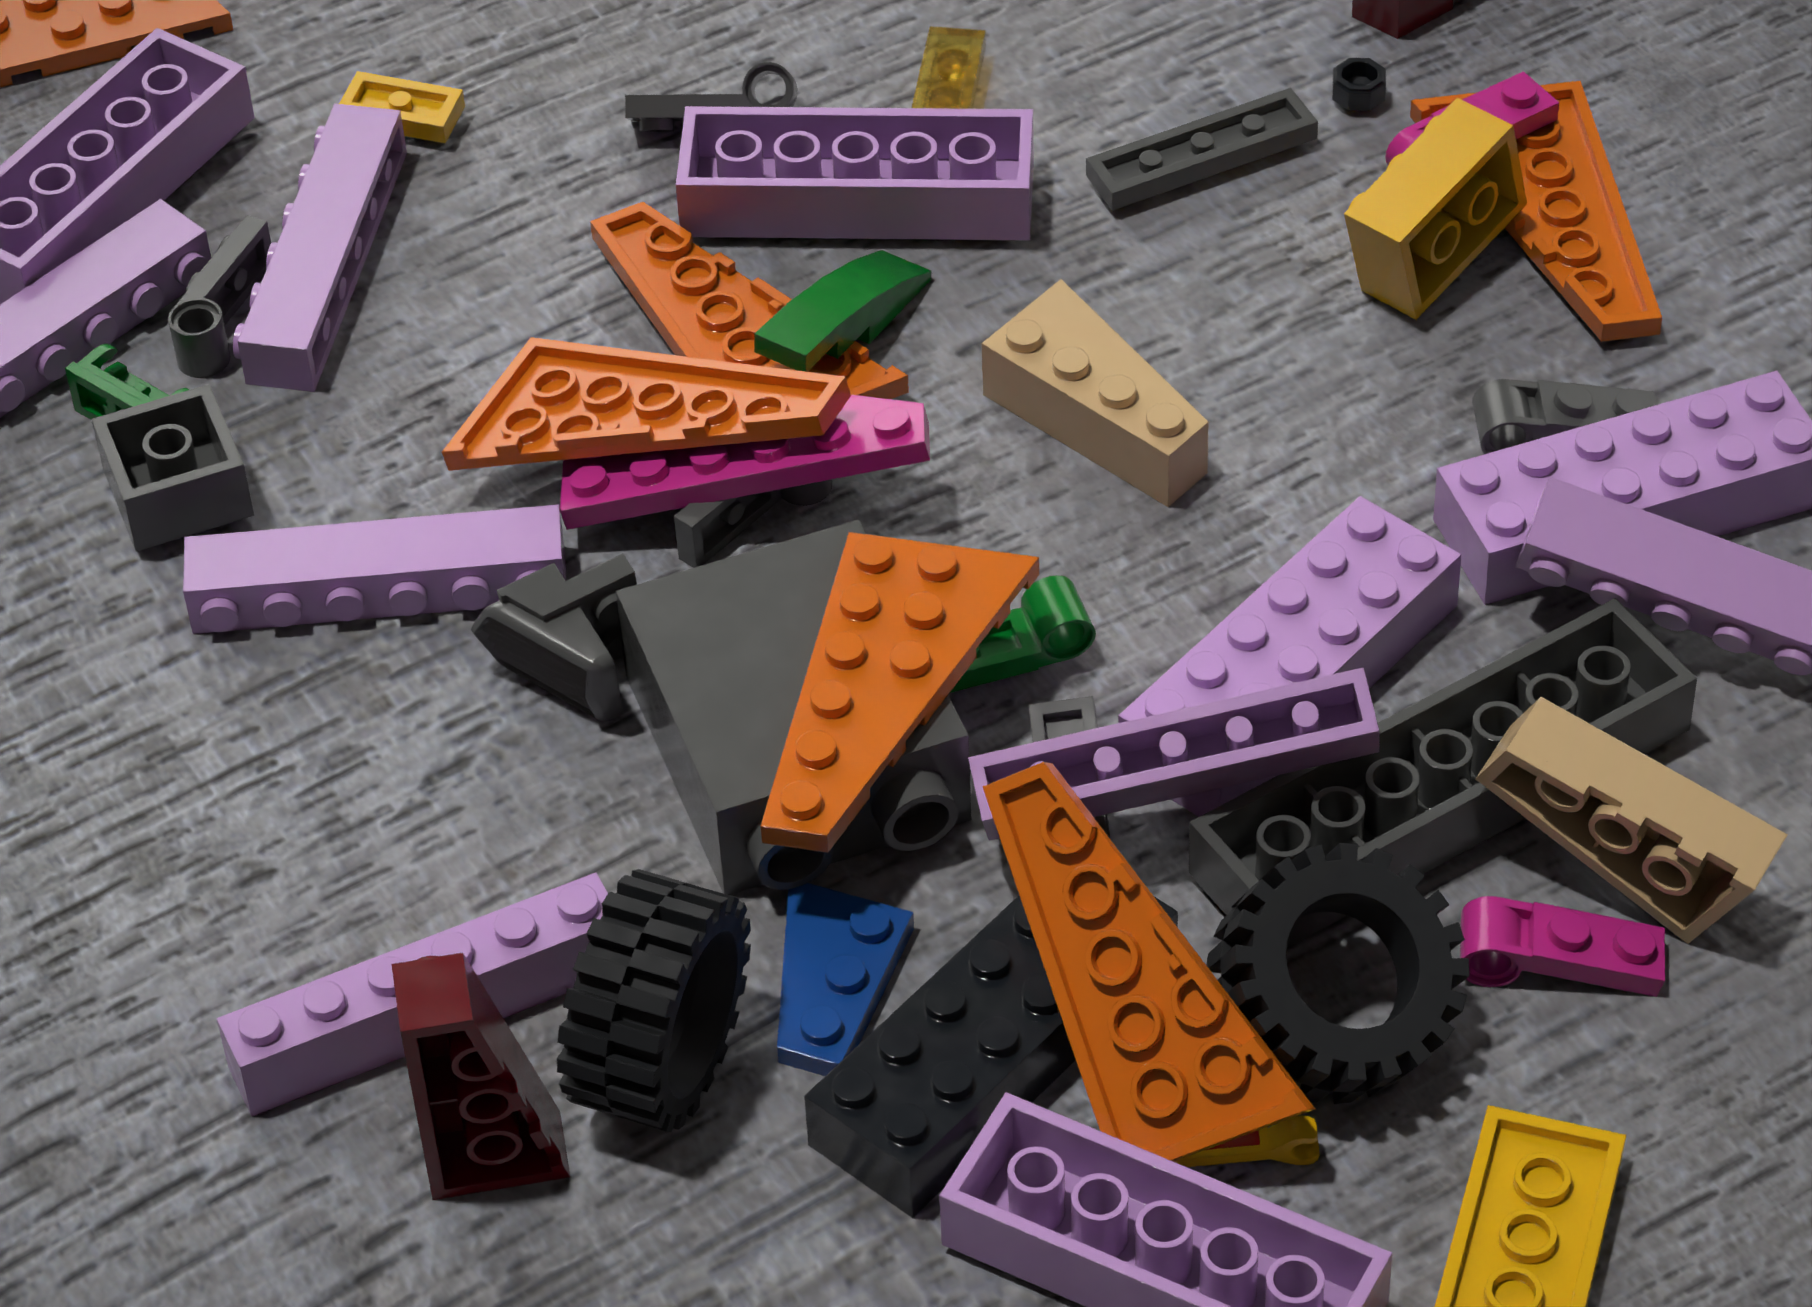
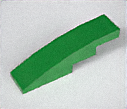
M883 250L854 259L820 278L789 301L754 334V352L797 371L808 372L825 354L838 359L857 339L870 344L931 281L932 271Z

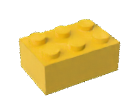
M1457 97L1440 115L1433 117L1429 121L1424 132L1402 154H1398L1391 160L1386 171L1365 192L1358 194L1353 199L1348 210L1344 213L1361 291L1417 320L1527 205L1512 124Z

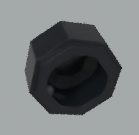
M1348 58L1333 68L1332 100L1345 109L1370 111L1385 101L1386 68L1371 58Z

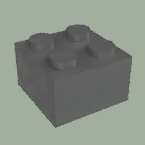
M210 384L91 419L103 471L136 552L254 516L244 463Z

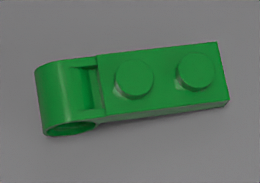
M1054 575L1042 578L1034 582L1029 589H1026L1021 598V607L1010 610L1011 613L999 629L992 627L976 648L977 658L951 692L1039 670V667L1073 659L1084 653L1094 642L1096 631L1074 583L1065 576Z

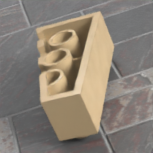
M1062 279L1057 281L982 343L984 396L1163 505L1171 506L1208 474L1209 422Z
M1540 697L1510 725L1476 777V780L1687 944L1755 891L1788 835L1543 697Z

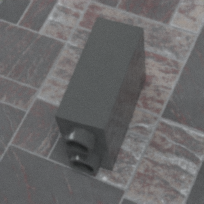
M859 519L616 591L627 680L723 894L732 895L761 885L778 890L796 888L817 878L825 871L829 864L887 846L901 851L922 849L942 839L954 825L972 820L970 764L968 759L969 736L949 696H947L926 725L919 724L906 740V751L894 767L887 765L870 788L869 800L828 853L762 843L760 825L848 533L866 534Z

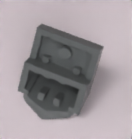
M623 553L567 581L555 563H552L498 589L499 601L487 606L475 620L471 630L496 661L505 668L591 717L602 721H610L623 714L617 673L613 662L615 659L624 657L616 591L637 585L635 571Z

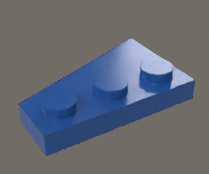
M810 883L788 889L777 1039L778 1063L826 1076L860 1044L913 933V912Z

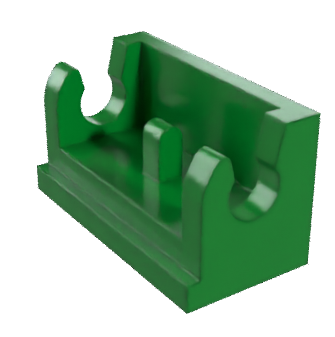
M110 344L99 345L78 363L73 361L65 367L74 409L90 420L189 390L188 388H181L168 395L128 372L127 366L118 361L106 367L103 371L101 369L102 365L112 359L118 351L117 348Z

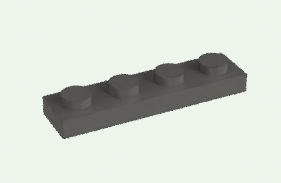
M1290 87L1086 158V176L1113 211L1315 140L1318 136V121Z

